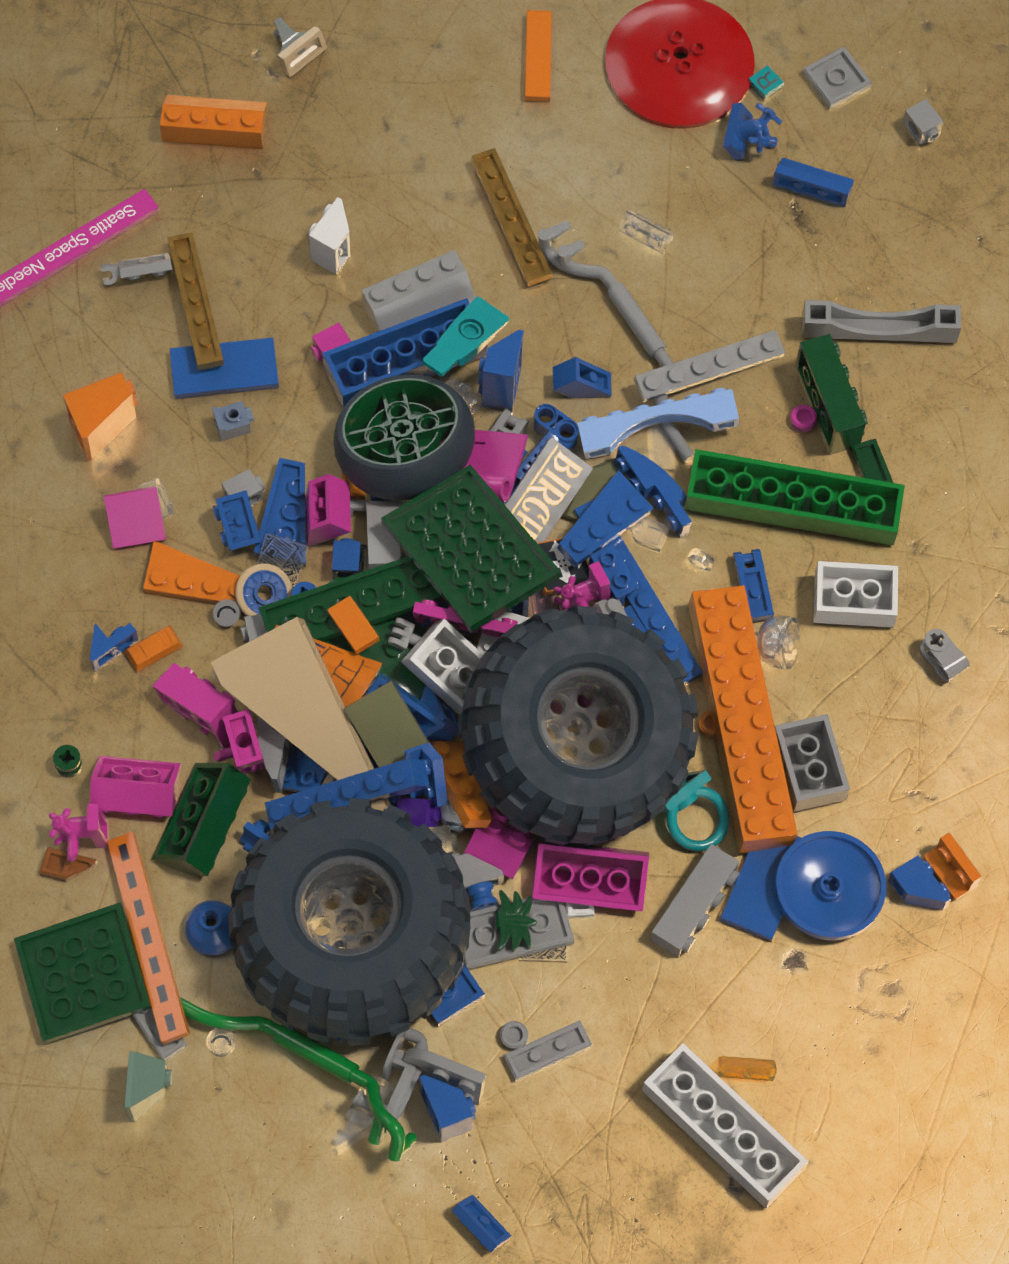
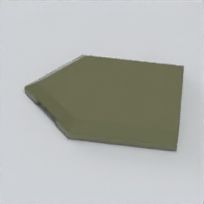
M615 458L593 466V470L562 514V518L575 523L579 520L574 509L595 499L618 472L619 469L616 466Z

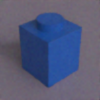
M343 538L340 541L334 540L332 579L337 577L346 578L360 573L361 541H355L351 538Z

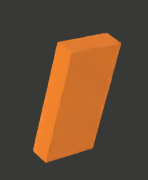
M351 596L327 609L328 614L356 654L380 641L379 636Z

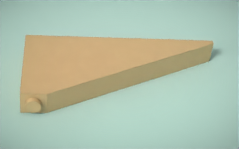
M296 617L211 661L214 668L211 670V673L218 685L221 684L223 688L337 780L374 769L353 723L344 710L343 701L304 619ZM388 798L371 801V807L381 811L384 808L387 809L388 805H391Z

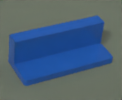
M782 158L780 164L777 165L773 185L843 207L846 206L854 180L786 158Z

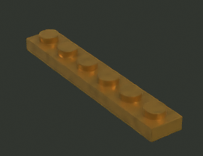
M493 148L472 155L471 161L527 285L531 286L552 279L549 265L496 149Z
M193 232L167 237L198 370L223 366V356Z

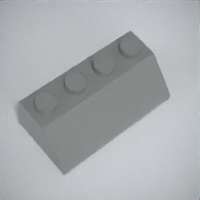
M455 250L362 289V305L377 332L467 298L469 303H471L476 298L467 271Z

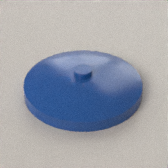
M821 831L802 837L785 852L776 871L775 894L783 914L797 929L809 936L822 940H843L863 932L877 918L886 897V877L878 857L865 843L842 832Z

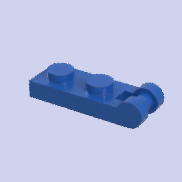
M760 549L751 550V553L742 554V552L733 553V562L739 586L745 585L752 622L773 619L774 611ZM753 563L754 567L745 568V564Z

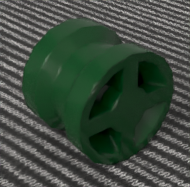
M62 745L55 750L53 762L57 772L66 778L76 776L82 769V759L78 749L72 745Z

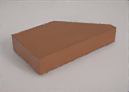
M47 847L39 873L41 876L68 882L96 867L97 860L78 855L73 862L67 861L66 851Z

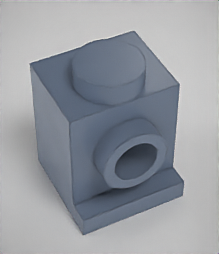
M242 401L217 408V406L212 407L213 420L221 441L251 433L250 423L254 422L250 407L245 408Z

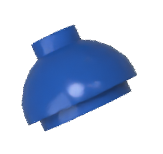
M217 900L204 901L196 905L188 914L185 922V935L188 943L197 952L204 955H219L232 948L228 924V915L231 907L228 904ZM213 918L217 921L214 926L206 925L208 919Z

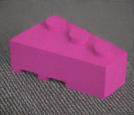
M173 663L153 685L160 700L186 721L191 719L202 726L199 730L207 736L209 732L217 738L222 749L229 748L231 745L223 717L238 712L234 705L235 699L226 691L221 693L216 690V687L209 680L197 678V675L187 666L182 668Z

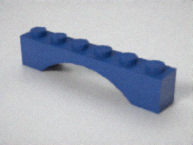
M408 758L265 802L270 829H273L275 823L291 813L294 817L297 816L298 819L310 814V804L330 800L331 807L349 806L350 798L376 801L429 788L430 784L424 760Z

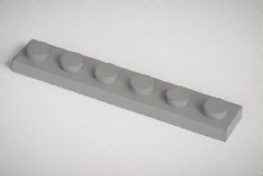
M774 330L635 375L633 380L642 402H646L783 357L786 352L777 331Z

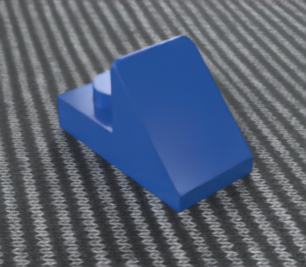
M131 623L125 627L120 626L116 628L109 638L97 624L94 625L90 661L95 672L121 654L123 650L139 641L137 630Z

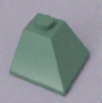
M129 1051L124 1106L129 1122L138 1120L166 1095V1087H171L172 1070L168 1069L166 1060Z

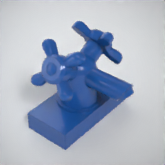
M741 102L732 104L723 147L735 160L744 159L747 141L750 144H757L756 150L758 153L763 151V147L774 148L777 146V138L769 134L767 127L770 120H773L778 125L782 123V120L776 116L773 109L757 103L755 107L763 114L759 119H753V115Z

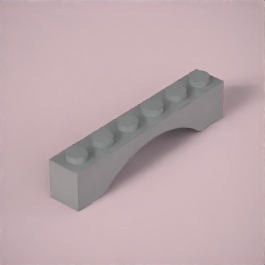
M805 300L802 312L803 338H816L830 334L832 339L957 343L961 331V305H932L902 312H870L848 308L832 301Z

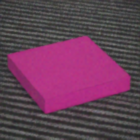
M157 486L104 495L113 549L166 539Z

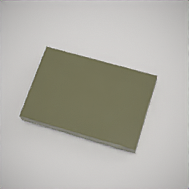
M392 680L344 708L378 767L405 760V750L429 742Z

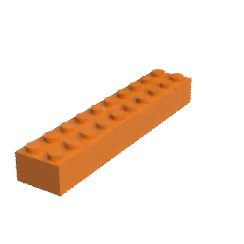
M745 585L692 591L688 608L700 666L703 671L702 676L709 710L711 711V720L739 853L791 846L794 844L798 834Z

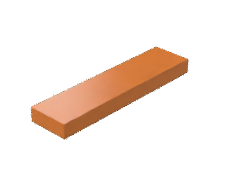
M527 10L525 101L550 102L552 11Z

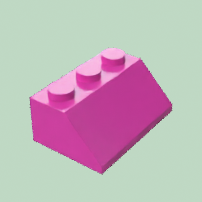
M99 756L91 777L90 804H99L104 813L119 811L125 812L128 815L151 814L157 818L172 816L176 805L181 763Z

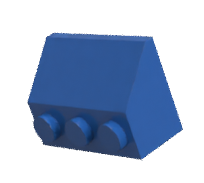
M517 330L487 349L486 358L481 357L478 370V396L482 397V407L513 411L522 369L524 330Z

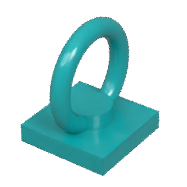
M706 770L689 772L679 792L668 801L665 809L661 811L667 812L666 822L672 838L683 848L697 852L706 851L711 844L714 846L718 845L725 837L730 822L729 810L724 799L716 791L703 786L711 780ZM698 797H704L710 800L718 811V826L714 834L709 838L699 841L692 840L686 837L678 826V811L688 807Z

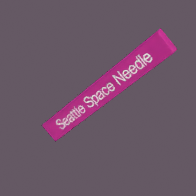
M144 188L0 275V307L159 212V206Z

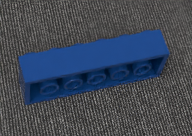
M468 299L460 300L323 352V367L342 408L360 390L381 379L397 375H423L428 377L436 375L435 372L423 365V358L436 346V343L452 322L470 304ZM488 344L470 361L486 356ZM458 362L452 368L459 366Z

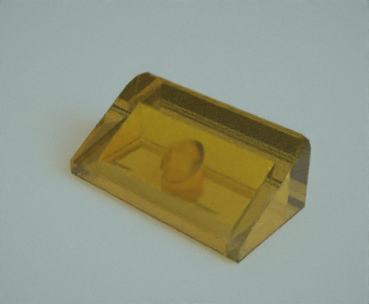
M720 1056L718 1061L719 1077L773 1081L777 1073L774 1060Z

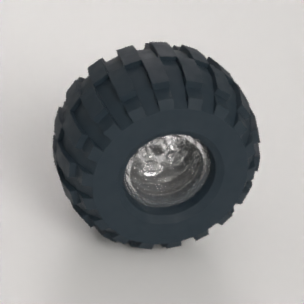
M572 606L568 610L562 611L550 609L534 614L530 619L518 625L515 624L500 636L480 658V662L474 672L469 676L462 695L464 700L463 709L459 714L458 736L460 739H463L465 749L462 758L468 775H474L482 789L479 793L491 809L496 807L508 818L506 822L521 832L527 833L529 831L541 836V839L545 842L560 845L580 843L586 846L604 843L619 836H624L652 820L665 809V805L679 792L688 776L687 766L690 759L695 757L698 732H693V719L698 716L695 693L690 695L687 693L683 679L688 674L679 658L672 661L661 648L666 642L651 629L644 633L632 625L633 618L615 611L609 614L597 612V607ZM578 695H583L588 699L589 704L587 708H582L578 705ZM551 702L560 703L562 706L561 714L552 712L550 708ZM597 715H602L607 719V728H601L597 725ZM570 726L578 728V732L574 734L569 732L568 728ZM547 728H551L554 731V741L551 740ZM591 741L597 742L600 745V754H593L590 751L589 743ZM563 749H572L574 759L565 755Z
M350 798L349 806L331 807L330 800L310 804V814L298 819L297 816L294 817L291 813L275 823L273 827L274 835L265 841L260 837L246 857L247 865L244 871L240 870L236 876L230 895L232 902L231 911L228 915L229 937L236 966L241 972L246 988L255 1001L261 1006L265 1005L271 1011L273 1019L292 1031L295 1027L307 1032L308 1038L327 1044L331 1043V1038L349 1039L350 1046L370 1044V1037L388 1033L389 1039L402 1032L408 1031L410 1029V1022L420 1015L423 1019L427 1018L442 1003V996L447 989L450 990L455 985L463 969V960L466 950L469 948L470 938L469 895L465 891L463 874L455 858L450 852L446 854L443 850L442 841L424 823L419 828L410 823V815L401 809L388 805L387 809L384 808L381 811L371 807L370 799ZM359 896H363L368 900L364 905H356L353 902ZM330 901H336L340 904L335 910H329L325 907ZM375 917H382L386 920L380 926H375L371 923V920ZM321 926L330 929L329 933L324 936L316 934L315 931ZM349 927L351 930L356 928V932L348 931L346 933V928Z

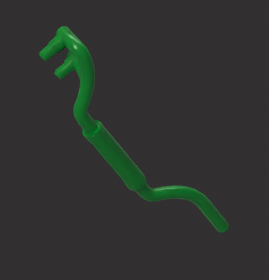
M180 997L185 1016L198 1023L226 1030L263 1031L272 1036L275 1043L348 1084L353 1082L364 1088L369 1108L373 1114L368 1141L373 1145H379L382 1143L383 1137L389 1132L391 1142L387 1157L391 1161H400L402 1154L416 1142V1134L408 1133L405 1135L399 1121L385 1108L380 1095V1086L376 1079L359 1070L358 1064L319 1042L308 1038V1036L295 1029L292 1031L268 1018L215 1014Z

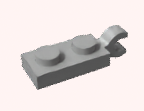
M169 253L118 261L117 264L105 263L100 266L101 272L110 271L112 273L110 277L103 278L104 285L113 284L119 276L121 278L126 277L127 280H135L141 278L143 274L152 273V275L158 276L166 274L167 270H172Z

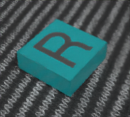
M768 65L749 78L750 86L764 100L784 85V81Z

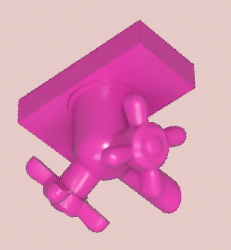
M599 561L589 565L588 580L574 586L576 578L570 576L568 584L562 588L554 587V592L561 593V596L564 598V600L558 596L554 598V602L561 605L562 610H568L572 606H589L588 602L593 600L597 603L601 600L608 601L610 599V581Z
M247 709L224 716L223 721L231 747L217 751L214 754V759L220 762L234 758L237 769L244 774L265 768L264 758L250 710Z
M87 804V816L67 818L71 813L69 808L64 809L62 815L49 814L53 827L49 832V837L54 838L58 833V837L54 840V845H59L62 841L67 842V861L73 862L78 856V838H91L97 848H108V820L99 804Z

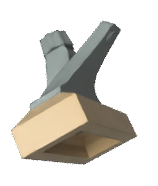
M281 17L274 21L276 26L274 36L282 42L281 51L277 56L283 72L287 76H293L327 49L322 32L316 26L309 31L296 32Z

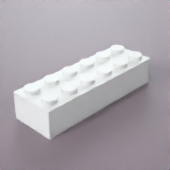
M684 1043L644 1082L642 1091L766 1209L806 1168L808 1160Z

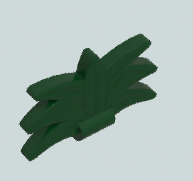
M499 890L501 910L495 912V929L500 932L497 951L499 952L505 947L509 938L511 939L512 952L517 950L521 940L524 941L526 948L530 949L531 937L528 928L537 924L536 920L528 917L532 906V896H529L523 905L520 895L517 891H514L513 903L511 905L507 895L502 890Z

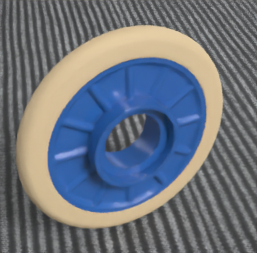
M257 564L245 570L238 579L236 600L246 616L260 614L258 607L290 597L293 588L290 579L280 568L271 564ZM262 585L267 586L271 591V596L267 601L260 599L258 596V589Z

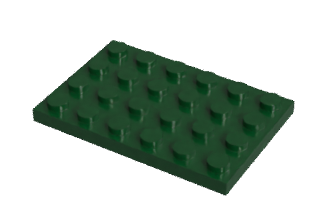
M471 464L381 517L383 526L470 632H473L562 577L559 568Z

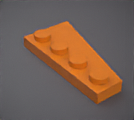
M154 541L143 591L147 594L217 604L223 599H232L237 602L236 585L240 576Z
M428 740L443 758L447 798L464 827L487 828L492 819L487 803L479 794L482 789L474 775H468L462 755L465 753L463 741Z

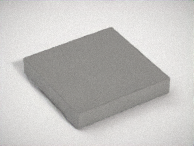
M845 47L832 52L802 70L804 77L829 110L870 89L872 86V82Z

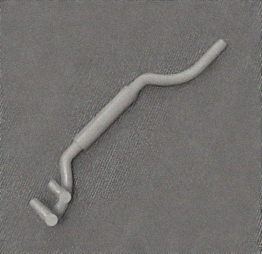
M563 221L548 229H541L538 233V239L545 258L556 268L569 274L601 279L608 289V296L649 356L655 358L661 367L672 364L673 361L666 352V345L624 284L619 283L614 275L603 266L580 264L571 259V257L575 256L577 252L585 247L581 240H577L570 245H562L558 247L557 251L555 250L552 241L570 230V223ZM668 394L655 398L654 406L659 405L661 401L667 400ZM673 422L659 423L684 463L693 460V451Z

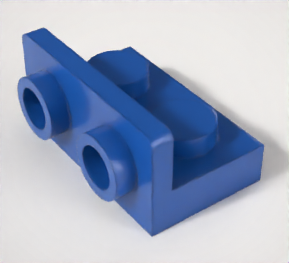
M247 490L216 499L217 505L213 506L216 520H221L224 531H221L220 535L224 547L229 546L230 551L261 542Z
M611 544L591 554L589 565L599 561L610 581V599L620 600L624 607L625 596L638 590L639 584L615 546Z
M429 742L405 750V759L424 760L430 784L429 788L409 793V796L414 799L425 795L437 807L447 805L443 758Z

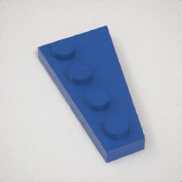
M279 458L259 531L261 542L256 543L254 556L265 559L268 557L270 560H274L265 554L266 550L272 545L279 550L277 554L279 556L277 557L286 563L297 549L293 544L306 548L305 463ZM272 537H274L270 544L262 552L263 547L266 546L264 545L265 542H267L266 539L269 540L272 539ZM274 541H276L285 549H287L286 547H288L292 550V552H287L289 554L287 555L285 552H283L281 549L274 545L276 544ZM299 547L300 551L297 550L295 552V557L298 556L302 564L299 565V561H295L298 566L306 567V550L300 554L299 552L302 549ZM291 558L288 562L291 561V563H289V564H293V565H294V562H293V560H292V558Z

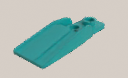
M476 297L452 322L438 340L436 346L423 358V365L439 376H444L457 362L459 366L466 364L509 322V317L481 297Z

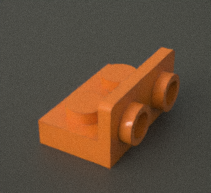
M950 832L940 838L937 847L924 855V860L930 864L935 875L947 887L954 900L959 899L978 886L982 876Z

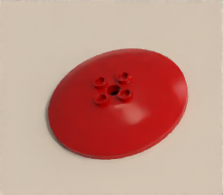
M651 0L639 5L627 13L615 26L609 37L605 54L607 79L618 100L633 114L650 123L677 129L708 125L731 113L732 104L742 102L748 93L751 85L749 78L754 75L755 67L753 47L741 24L727 11L704 0ZM683 52L687 57L685 59H677L674 54Z

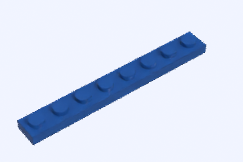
M595 499L574 509L578 519ZM618 536L603 548L613 544L639 584L638 590L625 596L627 603L632 605L646 630L651 629L666 642L661 648L672 661L679 658L688 674L683 679L684 685L702 676L703 671L621 536Z

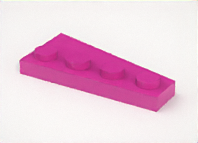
M423 600L422 603L415 602L413 609L415 622L425 624L426 619H430L433 623L445 619L449 624H457L456 627L462 631L470 632L450 606L449 609L438 607L437 602L431 600ZM502 618V621L492 619L479 627V629H484L483 634L500 637L515 624H518V621L509 618Z

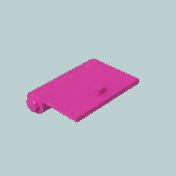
M475 430L474 447L465 467L471 464L502 502H506L510 498L527 443V434Z

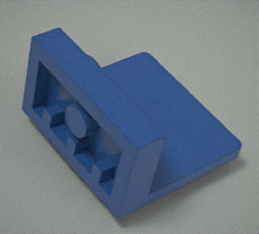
M293 744L289 754L282 790L301 792L320 786L329 772Z

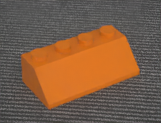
M167 95L163 102L160 121L162 141L263 149L268 102Z

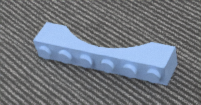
M718 388L712 390L711 394L702 396L696 393L688 395L685 399L679 401L667 399L661 401L656 406L640 405L635 407L633 411H613L606 417H586L582 422H578L585 460L612 454L618 445L630 435L658 423L686 422L702 426L713 432L738 427L739 416L733 390Z

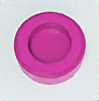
M808 405L796 406L790 416L791 426L799 432L812 430L817 420L815 410Z

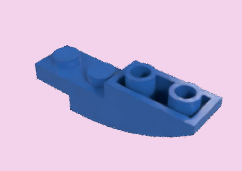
M623 445L618 447L615 463L621 473L625 472L629 482L645 499L652 496L655 507L663 511L666 516V522L672 531H676L679 537L688 534L692 521L683 509L687 495L667 472L646 456Z

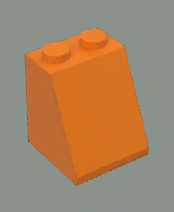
M122 372L63 395L68 419L87 461L92 460L136 418L135 407L138 406L135 397L136 391L132 381H126Z

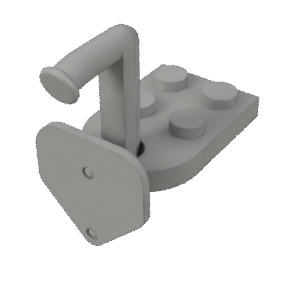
M413 1028L397 1035L385 1061L382 1082L387 1083L394 1068L403 1071L388 1105L384 1104L388 1112L396 1119L402 1116L419 1077L423 1075L463 1090L465 1098L470 1096L473 1103L479 1105L483 1096L486 1074L428 1051L427 1039L421 1032ZM405 1039L416 1044L415 1048L407 1050L406 1053L401 1051ZM362 1090L354 1097L352 1104H357L359 1107L371 1112L367 1096Z

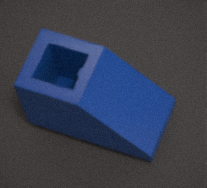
M919 855L892 871L889 876L888 882L904 903L944 910L951 900L947 887L942 882L939 883L936 880L930 864L926 860L922 861Z

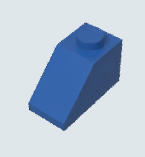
M574 357L553 366V390L570 398H609L612 396L611 373L578 357Z
M426 686L420 701L446 723L444 727L431 734L427 739L430 741H451L458 734L459 722L452 708Z

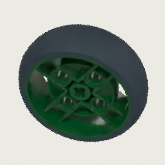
M397 375L381 379L366 386L348 401L336 422L333 438L334 453L344 475L363 492L386 500H411L443 482L466 466L474 447L475 425L468 405L449 385L435 378L423 375Z

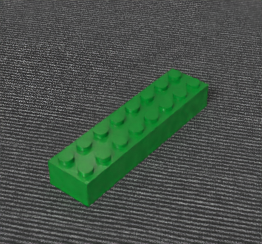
M695 449L685 510L894 545L898 534L905 485Z

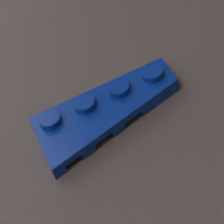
M618 470L562 539L557 549L575 568L589 558L591 554L599 551L652 512L653 507Z

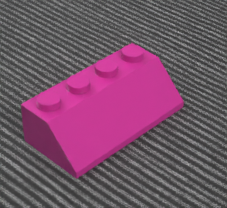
M539 840L532 899L643 911L649 852L591 845L584 846L574 843L560 845Z

